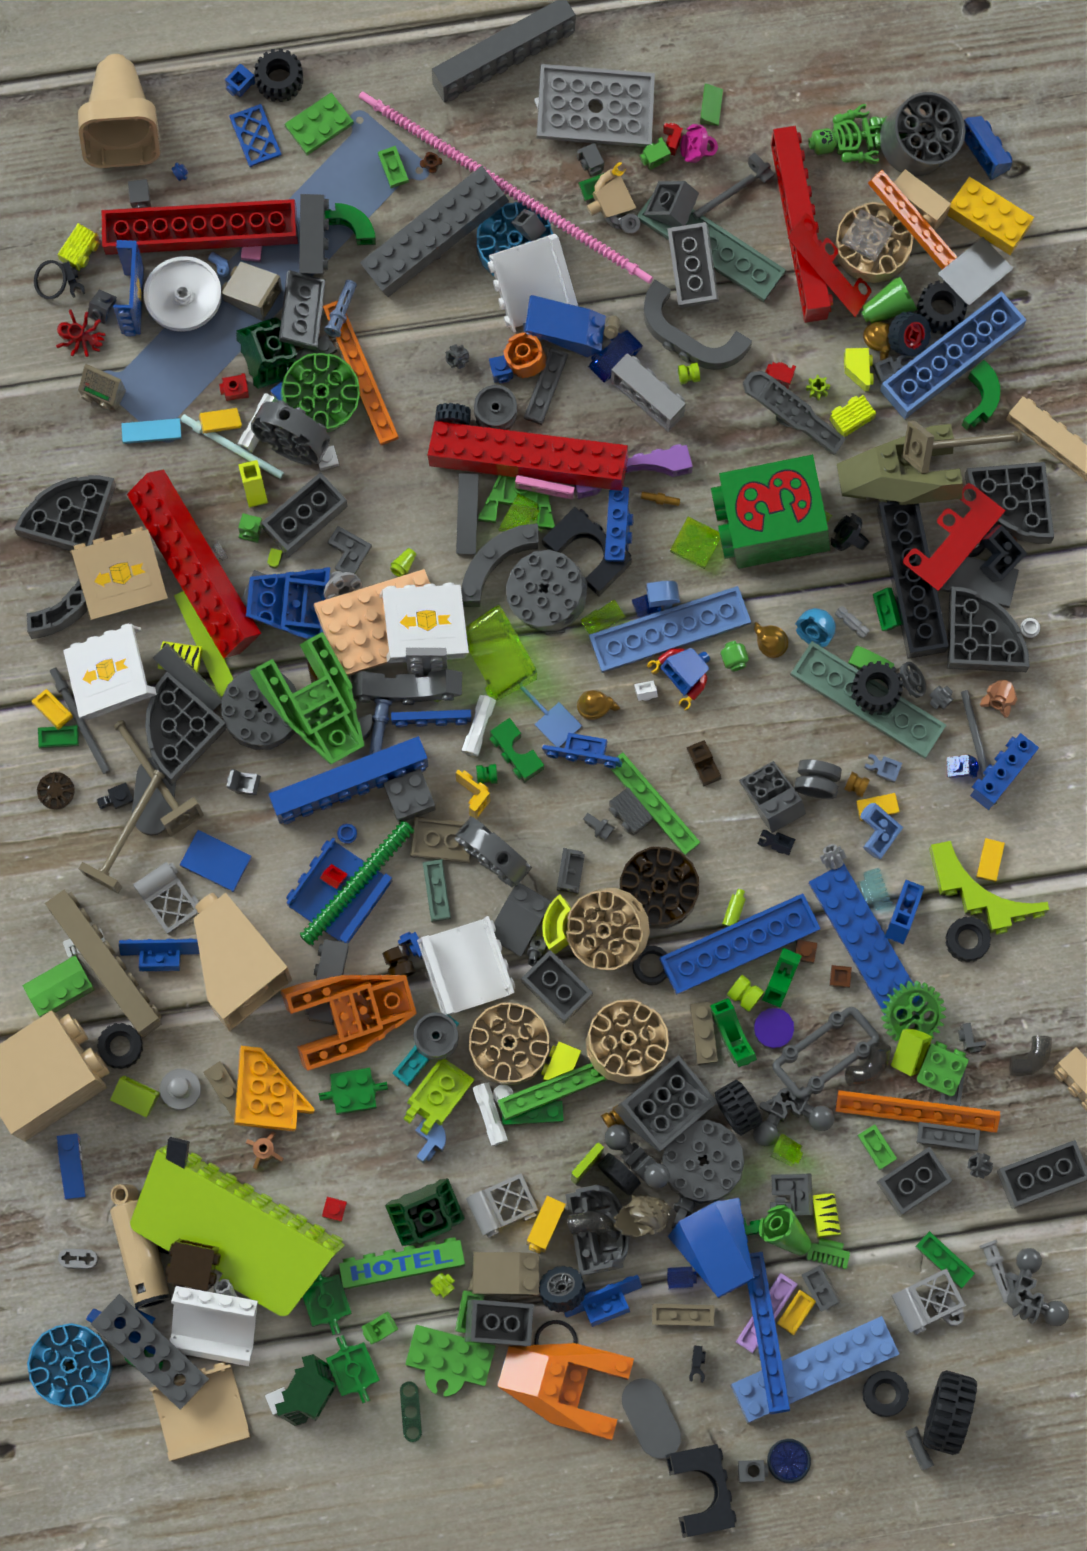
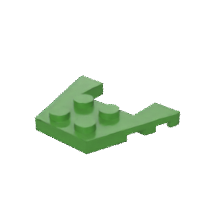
M499 475L479 514L478 521L496 523L498 504L539 508L538 528L552 530L555 527L548 495L517 489L515 487L516 477Z

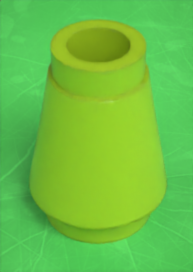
M407 548L391 563L390 571L397 577L407 575L417 555L415 551Z

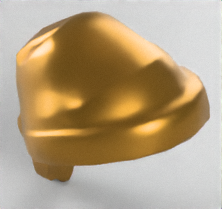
M874 322L865 328L863 339L869 348L880 351V360L882 361L888 358L891 345L889 344L888 337L890 326L884 322Z
M754 623L757 644L762 654L769 658L782 656L788 649L789 641L787 634L777 626L767 625L762 627L759 623Z
M598 690L584 692L577 701L579 714L588 720L603 717L609 709L613 711L620 710L618 704L611 697H607Z

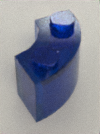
M628 330L622 333L618 332V335L611 339L612 342L599 353H594L591 357L592 362L588 367L604 383L611 379V370L627 353L631 357L636 356L643 347Z

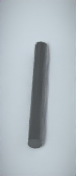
M750 174L693 212V217L695 219L700 218L756 180L755 176Z

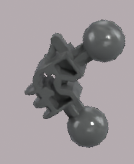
M783 1088L772 1099L760 1103V1109L768 1112L769 1117L766 1121H762V1124L754 1128L753 1137L759 1145L764 1147L775 1144L779 1137L777 1126L780 1121H785L788 1114L787 1110L790 1109L792 1115L797 1118L801 1114L809 1118L811 1127L818 1131H826L831 1128L834 1123V1114L828 1107L817 1106L814 1108L807 1104L812 1093L800 1099L795 1097L788 1088ZM789 1095L790 1101L782 1102V1097Z
M613 1125L607 1129L604 1139L607 1146L612 1150H621L623 1154L620 1157L638 1177L651 1188L660 1189L667 1185L670 1179L667 1167L656 1163L635 1142L631 1144L627 1128L622 1125Z
M1034 1248L1022 1249L1016 1257V1264L1020 1269L1019 1276L1012 1272L1005 1274V1278L1010 1285L1007 1303L1013 1309V1316L1016 1317L1019 1314L1021 1320H1026L1029 1317V1322L1034 1324L1039 1314H1042L1049 1325L1062 1326L1069 1318L1067 1306L1061 1301L1043 1302V1294L1036 1293L1032 1295L1030 1292L1031 1289L1036 1287L1037 1280L1031 1278L1032 1273L1037 1272L1042 1265L1040 1253Z

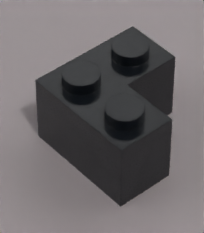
M1002 525L993 526L981 540L982 544L992 555L980 569L992 582L1002 581L1028 553Z

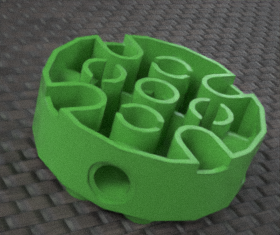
M313 353L307 354L293 363L284 376L280 395L281 401L286 402L294 409L296 407L303 409L308 417L324 425L327 428L326 432H332L345 425L358 406L360 390L358 377L348 363L336 355ZM317 391H324L323 396H318L316 394Z

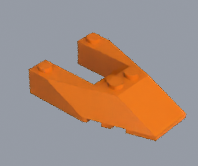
M340 975L297 984L281 990L286 1010L290 1014L329 1002L337 1033L297 1046L302 1066L307 1071L365 1052L372 1044L383 1039L387 1033L394 1028H398L417 1014L406 975Z
M576 1343L531 1345L526 1347L509 1346L498 1387L551 1424L612 1441L618 1419L579 1409L578 1404L588 1369L628 1380L634 1358Z

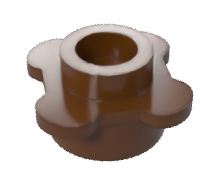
M427 152L424 160L420 161V166L428 169L433 174L436 173L437 167L442 165L443 161L437 154Z

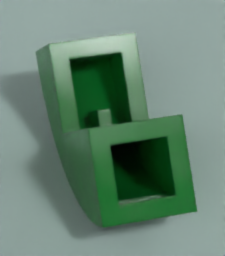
M783 948L762 1001L781 1008L802 955Z

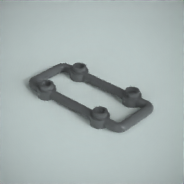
M848 1007L842 1012L834 1011L830 1014L828 1022L795 1046H786L781 1056L773 1062V1070L795 1097L802 1099L811 1093L819 1094L822 1092L827 1081L857 1059H867L871 1049L879 1043L880 1037L877 1031L855 1007ZM852 1015L872 1039L867 1043H857L852 1054L821 1077H811L807 1087L800 1090L781 1068V1065L785 1062H795L800 1051L832 1028L840 1029L844 1025L845 1019Z

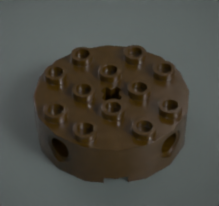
M649 847L637 852L625 864L619 881V889L629 892L642 904L648 916L649 928L667 929L682 923L692 913L699 896V876L693 863L682 852L667 847ZM656 884L658 886L663 885L662 891L655 890Z

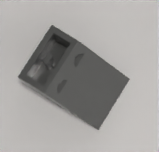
M774 761L739 780L771 833L806 814L802 799Z

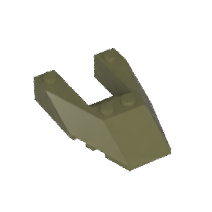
M951 424L925 428L934 436V441L954 439ZM906 436L837 463L841 494L844 497L865 500L866 497L879 499V502L887 503V500L897 501L900 505L962 499L963 481L960 468L918 473V470L902 457ZM954 447L932 449L931 456L953 454Z

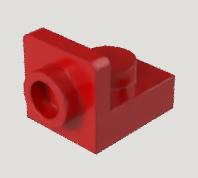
M664 123L663 133L669 135L666 146L671 155L675 156L682 138L683 128L675 123Z

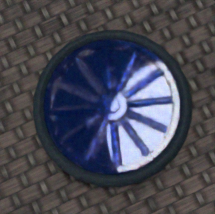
M780 1440L771 1447L768 1453V1469L781 1482H798L807 1475L810 1469V1453L805 1445L798 1440Z

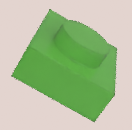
M385 1312L361 1327L365 1339L370 1344L377 1343L398 1330L389 1312Z

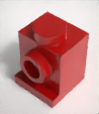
M773 362L768 364L765 373L789 389L796 366L792 365V368H789L785 363Z
M245 373L222 378L223 383L219 384L220 393L225 395L226 401L249 398Z

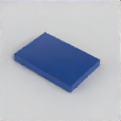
M198 830L180 866L234 892L252 856Z

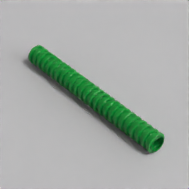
M401 820L400 825H396V830H392V834L387 835L388 838L383 840L384 843L379 844V849L376 848L375 853H371V857L367 858V862L362 863L363 866L358 868L359 871H355L354 876L350 877L351 880L346 881V885L341 887L342 890H338V894L333 896L334 899H330L329 904L325 905L326 908L320 910L321 913L316 915V919H312L313 922L308 924L309 927H305L304 932H300V937L307 944L313 946L314 941L319 940L318 937L323 935V931H327L326 928L331 926L330 923L335 922V918L339 917V913H343V909L348 907L347 904H351L352 899L356 898L355 895L360 894V890L365 888L364 885H368V881L373 879L372 876H376L377 871L381 870L380 867L385 866V862L390 860L389 857L394 856L393 853L398 851V847H402L401 844L406 842V838H410V834L414 833V829L406 821Z

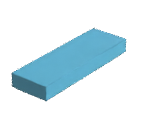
M180 418L121 423L123 444L182 439Z

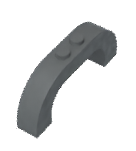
M657 280L652 282L645 296L644 320L649 332L656 340L662 343L665 349L678 353L679 357L686 362L698 363L699 367L711 370L731 367L748 353L752 340L738 331H735L725 345L718 348H710L669 324L662 315V308L670 297L671 289Z

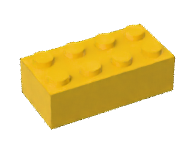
M970 176L952 200L947 215L980 237H984L985 240L1010 256L1034 220L1032 215Z

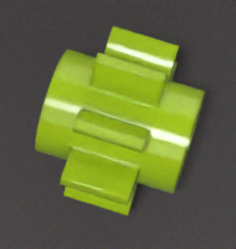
M816 375L815 379L809 378L808 383L810 385L806 386V391H810V398L816 397L819 401L822 395L827 397L828 392L826 390L830 389V384H826V377L820 378L819 375ZM815 385H819V388H821V390H817V387H815Z
M441 1272L431 1280L430 1283L433 1287L430 1290L436 1297L441 1295L444 1298L455 1289L452 1285L455 1280L449 1273L445 1276Z

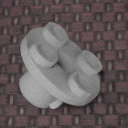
M335 571L330 574L329 581L324 589V597L327 600L362 589L363 584L354 573Z
M172 1070L161 1081V1098L173 1109H187L193 1106L200 1098V1082L196 1075L189 1070Z

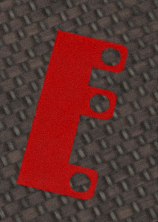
M805 213L788 236V239L852 315L856 317L872 290L861 277L858 278L854 286L848 282L832 263L838 254L837 247L829 238H825L820 247L811 237L817 230V224L808 213ZM806 218L812 221V230H808L805 227L804 220ZM827 243L833 246V255H829L826 252L825 245ZM859 283L865 284L867 294L864 295L859 291Z
M970 483L964 486L962 499L960 500L969 506L971 510L964 518L950 508L943 511L938 517L937 523L948 531L950 535L930 559L915 548L903 559V563L938 591L1006 511ZM967 489L974 490L976 492L975 500L967 501L964 498V492ZM946 514H952L955 517L954 525L946 526L943 523V517ZM917 554L921 557L922 562L919 566H912L909 563L911 555Z

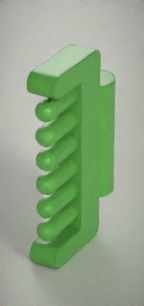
M819 1238L818 1244L811 1243L807 1260L812 1259L815 1262L817 1259L818 1263L822 1260V1263L826 1264L828 1257V1265L832 1263L833 1266H836L837 1264L839 1268L842 1265V1268L846 1269L850 1252L843 1250L844 1243Z

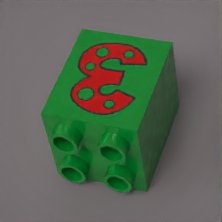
M813 454L719 473L721 486L712 487L711 493L717 522L728 520V524L718 525L724 558L735 557L738 569L830 551L829 531Z

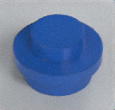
M176 162L175 166L171 168L174 175L179 181L182 179L186 180V175L188 174L184 164L180 165Z
M352 824L341 825L337 831L338 839L345 844L354 842L357 838L356 828Z

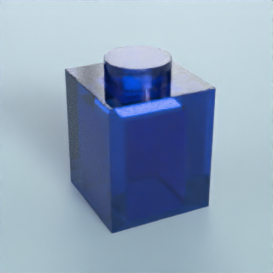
M692 1266L667 1268L668 1290L693 1289V1284H697L696 1271H692Z

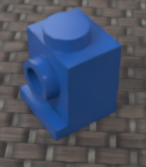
M239 64L225 79L226 90L232 96L237 94L239 97L256 83L254 74L242 64Z

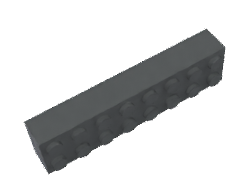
M556 0L432 68V84L443 102L452 101L462 92H469L475 88V85L489 81L495 74H502L508 67L522 63L526 57L537 55L546 46L551 47L559 39L571 36L575 31L576 14L567 0Z
M481 166L360 263L382 292L389 297L507 204L509 200L484 167Z

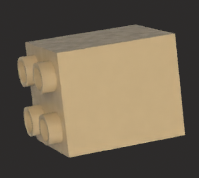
M51 1010L0 1043V1117L9 1132L25 1142L108 1088L102 1080L104 1076L110 1073L108 1067L97 1052L95 1053L91 1047L86 1051L83 1050L80 1044L89 1038L79 1022L73 1019L69 1013L61 1018Z

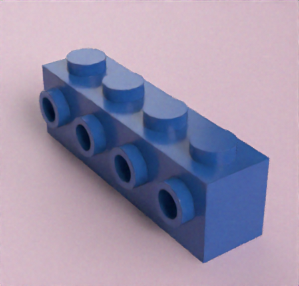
M1021 733L1017 738L1012 736L1005 745L1008 749L1005 752L1002 750L994 759L997 761L995 765L992 766L990 764L983 772L985 777L982 780L978 778L971 787L974 791L970 796L987 810L991 809L1039 749L1037 745Z

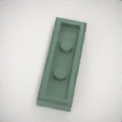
M443 860L423 862L431 922L449 920L451 915Z

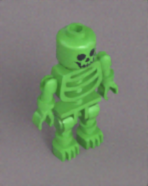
M866 104L858 106L853 111L851 109L847 110L845 114H837L833 117L834 126L832 130L825 128L812 132L811 138H808L809 149H813L816 155L832 153L836 147L837 154L842 155L841 159L843 162L851 163V161H858V163H863V161H866L870 164H877L880 159H873L871 156H878L879 151H872L873 147L881 149L879 131H881L887 116L885 118L872 117L869 119L870 123L868 124L867 116L869 111L866 113L860 112L861 109L866 108ZM855 118H863V131H860L854 122ZM899 134L900 140L905 138L907 134ZM861 139L866 140L867 148L870 152H858ZM853 140H856L857 145L852 147Z

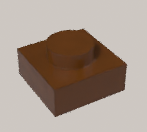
M797 940L795 953L802 955L801 962L814 964L817 943Z
M831 965L829 986L850 988L852 967Z

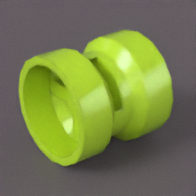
M691 363L690 366L678 365L681 385L687 384L689 381L694 383L700 382L698 363Z

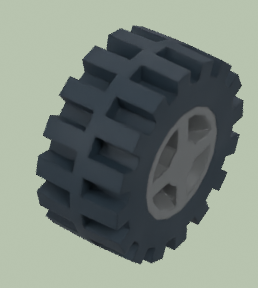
M458 403L437 405L435 421L470 425L471 409L468 406L465 407V405Z

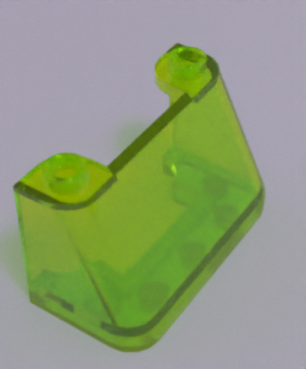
M500 605L493 607L465 626L468 651L486 681L487 687L484 689L489 697H493V699L498 701L519 690L522 686L537 680L536 667Z

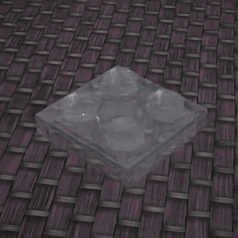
M861 209L841 243L875 262L895 227Z

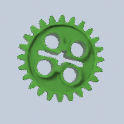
M910 981L907 982V987L900 984L899 991L893 988L895 994H887L890 1000L883 1001L887 1008L881 1009L886 1014L881 1017V1020L886 1022L882 1025L885 1029H888L886 1033L892 1036L893 1040L897 1041L900 1039L902 1030L908 1029L911 1024L915 1023L913 1030L924 1032L934 1039L932 1033H940L937 1027L944 1026L940 1019L946 1018L941 1013L946 1010L941 1005L944 1003V1000L939 998L941 994L935 991L934 987H928V984L925 982L921 985L919 981H915L914 986ZM919 996L918 1001L912 1004L913 998ZM903 1009V1013L900 1016H896L897 1011ZM927 1011H930V1016L928 1018H924V1014Z

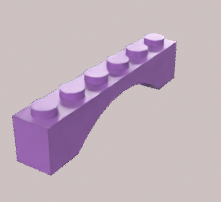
M678 444L667 450L656 449L650 454L644 455L639 453L633 455L632 458H628L626 473L647 470L676 477L692 473L693 466L687 445L682 446ZM574 485L578 499L595 496L602 489Z

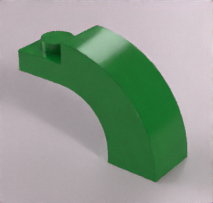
M335 203L334 211L331 209L325 211V218L329 219V225H343L353 231L356 236L357 246L376 245L372 223L362 211L342 203Z

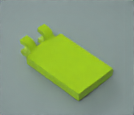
M446 1059L438 1061L409 1098L407 1103L411 1107L403 1119L410 1124L418 1113L426 1119L420 1131L427 1135L435 1123L440 1126L443 1124L475 1079Z

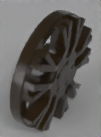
M51 772L45 775L37 786L38 799L49 809L57 810L66 807L73 800L75 794L74 784L71 779L60 772ZM55 776H59L58 782H55ZM52 777V783H47L46 780ZM62 778L67 780L65 784H60ZM42 784L47 785L48 788L42 787ZM71 786L69 789H64L63 787ZM40 791H47L46 795L41 796ZM65 792L71 793L69 799L63 796ZM48 796L51 797L47 802H44ZM61 797L65 802L63 804H61V802L59 801ZM53 799L57 800V806L51 805Z

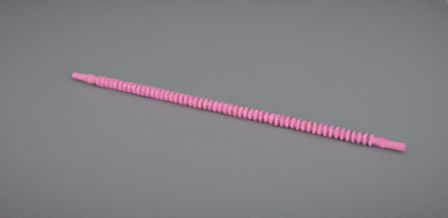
M363 91L360 93L359 98L371 105L373 110L382 112L383 116H386L387 119L391 118V121H395V124H399L400 127L404 126V130L408 129L409 133L412 132L413 135H417V138H421L426 144L430 143V146H434V149H438L439 152L443 151V155H447L448 158L452 157V160H456V163H460L461 166L465 165V169H469L470 172L476 171L482 166L481 164L477 165L476 161L473 162L472 158L469 159L468 156H464V153H460L459 150L455 151V147L451 148L450 144L447 145L446 142H442V139H438L433 133L429 134V131H425V128H421L420 125L416 126L415 122L412 123L411 119L407 120V117H403V114H399L398 111L394 112V108L390 109L389 105L385 106L381 100H376ZM487 170L491 178L506 195L509 194V197H513L514 200L518 199V203L522 202L523 206L527 205L528 209L531 208L532 212L536 211V214H540V217H544L545 220L549 219L550 223L554 222V226L558 225V228H562L563 232L567 231L568 235L576 236V240H580L581 243L585 242V246L589 245L590 249L594 248L595 252L598 251L599 255L603 254L604 258L607 257L608 260H612V263H616L617 266L621 265V269H627L632 276L636 275L648 284L652 282L653 277L641 270L639 265L630 263L628 258L624 259L625 257L623 255L620 256V253H615V250L611 251V247L606 248V244L602 245L601 241L597 242V238L593 239V236H588V233H584L583 229L575 228V224H571L570 221L566 222L565 218L561 219L562 216H557V213H553L552 209L548 210V207H544L543 204L539 205V201L535 202L534 198L530 199V195L526 196L525 192L522 193L520 189L517 190V187H513L512 184L508 185V181L504 182L503 178L499 179L498 175L495 176L494 172L491 173L490 170Z

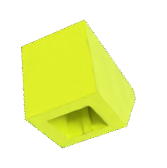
M845 348L844 373L862 390L869 391L870 385H873L874 381L873 373H870V366L873 365V356L869 355V348Z
M258 460L238 464L249 508L267 504L268 501Z
M558 1042L557 1046L553 1045L549 1057H552L549 1065L545 1064L541 1073L544 1076L543 1082L574 1070L581 1050L562 1042Z

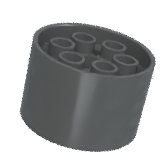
M933 92L918 93L909 97L885 119L880 132L881 149L886 160L899 172L902 173L906 169L914 176L928 175L958 153L965 138V124L957 106L945 96ZM905 109H909V111L911 112L912 115H909V114H908L906 111H904V110H905ZM920 109H923L926 115H922ZM906 120L910 121V127L907 125ZM899 134H907L905 138L900 140ZM942 134L946 135V140L942 138ZM929 148L934 149V153L930 152ZM921 151V159L916 158L917 153Z

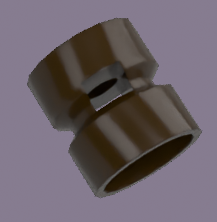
M407 945L397 946L382 953L386 965L390 966L388 968L389 975H406V977H409L416 973L413 962L408 960L410 953Z

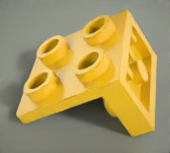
M457 770L456 781L474 794L468 802L470 805L469 816L477 819L490 803L489 788L481 782L477 784L473 781L472 775L468 772Z

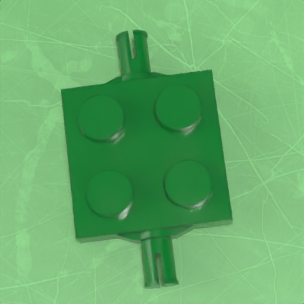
M370 1068L330 1074L331 1091L319 1093L320 1101L332 1099L335 1104L336 1115L376 1109V1092L388 1090L387 1082L375 1084Z
M320 1273L303 1296L312 1327L329 1324L332 1335H336V1332L337 1334L341 1333L337 1321L344 1316L352 1314L339 1274L332 1277H322Z
M344 1335L340 1336L343 1344L339 1337L335 1338L340 1350L336 1354L327 1357L326 1360L341 1397L350 1393H358L362 1404L366 1403L363 1395L366 1401L369 1402L370 1399L366 1389L371 1384L380 1381L365 1343L362 1342L355 1346H348Z

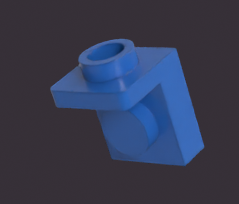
M504 355L489 358L494 383H506L513 379V371L508 366Z
M407 932L401 935L398 945H407L411 942L409 948L413 956L418 955L420 960L423 959L417 942L419 937L416 932L412 934Z

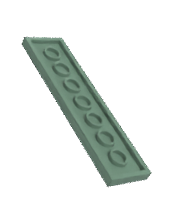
M650 197L637 217L640 222L669 240L667 228L672 227L644 215L651 200ZM692 209L686 225L707 223L714 270L765 302L785 274L786 269L705 216L695 219L692 215L695 210Z
M811 641L790 675L925 759L945 729L946 724L903 697H900L899 702L888 713L882 712V715H877V712H874L871 715L868 710L863 712L861 710L862 707H857L855 704L856 700H853V692H851L852 683L858 669ZM874 679L866 683L867 691L874 697H883L889 692L888 688Z

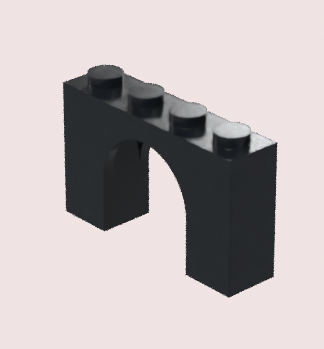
M574 507L542 539V545L548 550L561 553L571 542L580 538L591 539L598 543L603 551V559L585 579L587 586L599 597L631 565V554L625 549L624 561H606V534L602 532L603 528L597 522L593 523L590 521L588 514L583 509L579 510Z
M718 1444L665 1455L670 1476L691 1471L700 1472L709 1478L714 1488L713 1501L705 1511L678 1517L682 1537L686 1538L735 1527L737 1521L736 1514L731 1509L732 1495L731 1491L727 1490L726 1481L728 1476L726 1470L722 1467L723 1453L721 1448H718Z

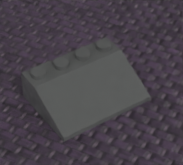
M678 1055L616 1106L614 1110L627 1126L660 1152L712 1108L717 1101Z

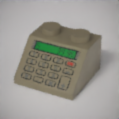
M85 364L78 389L82 396L81 398L89 403L97 402L101 408L107 411L110 409L116 411L126 392L121 379Z

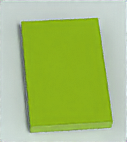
M596 1143L572 1171L571 1181L575 1185L578 1184L603 1155L604 1146L600 1143Z

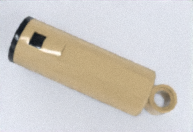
M119 1184L111 1190V1199L117 1206L111 1208L110 1213L135 1309L162 1304L171 1300V1295L158 1246L133 1231L130 1225L138 1202V1189L131 1184Z

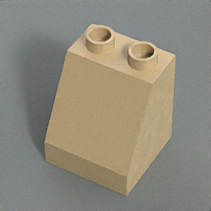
M210 893L195 906L199 914L194 917V924L207 1000L214 1014L230 1032L292 981L288 967L227 893H224L219 898L214 893Z

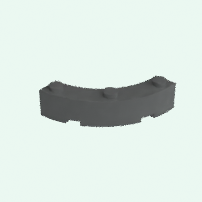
M538 523L517 526L506 530L492 538L478 551L470 562L461 588L463 607L481 606V596L485 582L490 573L505 558L514 553L538 549Z
M78 579L75 586L70 589L58 604L40 611L27 613V632L31 639L42 638L60 632L71 626L87 612L88 608L80 580Z
M444 669L429 672L428 677H421L419 674H398L396 678H385V674L361 671L351 675L353 698L358 699V702L369 703L375 699L402 702L403 705H414V702L434 700L452 701L454 697L462 695V672Z

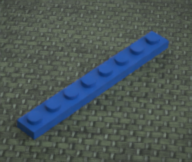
M763 1251L750 1253L755 1279L748 1282L747 1285L769 1414L789 1412L790 1406Z

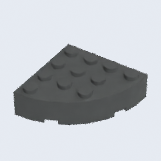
M1045 462L967 468L964 475L966 484L974 485L1006 510L993 526L1002 525L1011 536L1016 537L1020 541L1035 544L1052 543L1054 530ZM967 489L972 501L975 500L976 492L972 489Z
M88 475L79 478H67L51 485L35 497V500L22 512L14 528L17 536L68 551L74 550V545L85 543L86 546L92 545L93 540L99 538L116 488L114 478Z
M952 586L949 592L947 669L1026 673L1030 667L1027 645L1018 624L1008 611L995 600L987 598L974 590Z
M166 672L155 687L157 695L151 697L148 703L145 728L148 748L153 762L159 772L165 775V779L172 786L226 730V722L170 673Z

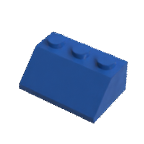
M982 116L966 118L964 120V141L989 179L993 180L1009 171L1013 163L1012 156L1008 151L1005 152L1000 138L993 134L990 123L987 120L985 121Z

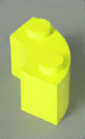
M560 894L547 908L542 925L545 943L554 954L569 945L566 931H568L567 918L571 906Z

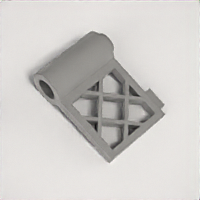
M165 862L134 883L133 886L168 934L198 913L195 906L199 901L195 895L191 898L176 876L179 872L173 863L168 864ZM176 884L181 889L180 899L168 897L169 889ZM165 891H167L166 896L161 895ZM183 894L185 895V897H186L188 900L182 899ZM157 897L164 898V909H155L150 902ZM168 899L179 901L177 913L166 911ZM181 903H190L195 910L188 915L180 913ZM157 912H162V913H163V914H162V918L160 917V915H159ZM165 913L177 915L175 924L169 928L164 923ZM179 916H184V918L178 921Z
M521 1173L466 1198L482 1235H487L488 1238L499 1234L498 1229L524 1218L527 1221L536 1217L535 1212L538 1211ZM519 1180L522 1186L520 1194L509 1190L511 1183ZM496 1189L505 1192L502 1202L494 1200L490 1192ZM507 1193L519 1197L515 1208L504 1204ZM521 1199L529 1201L532 1209L526 1212L517 1208ZM502 1207L513 1210L512 1217L506 1221H503L500 1214Z
M947 1268L891 1295L909 1332L914 1331L915 1335L927 1330L925 1326L950 1313L953 1317L963 1312L962 1307L965 1306ZM944 1274L949 1281L946 1290L934 1286L936 1279ZM934 1280L932 1285L927 1284L928 1282ZM921 1285L931 1287L928 1299L920 1297L915 1288ZM950 1285H951V1287H952L954 1293L948 1291ZM933 1288L945 1292L942 1304L930 1300ZM947 1293L956 1296L960 1304L954 1307L944 1305ZM921 1300L927 1301L925 1307ZM929 1302L941 1306L938 1315L932 1318L929 1317L926 1311ZM943 1307L948 1309L941 1313Z

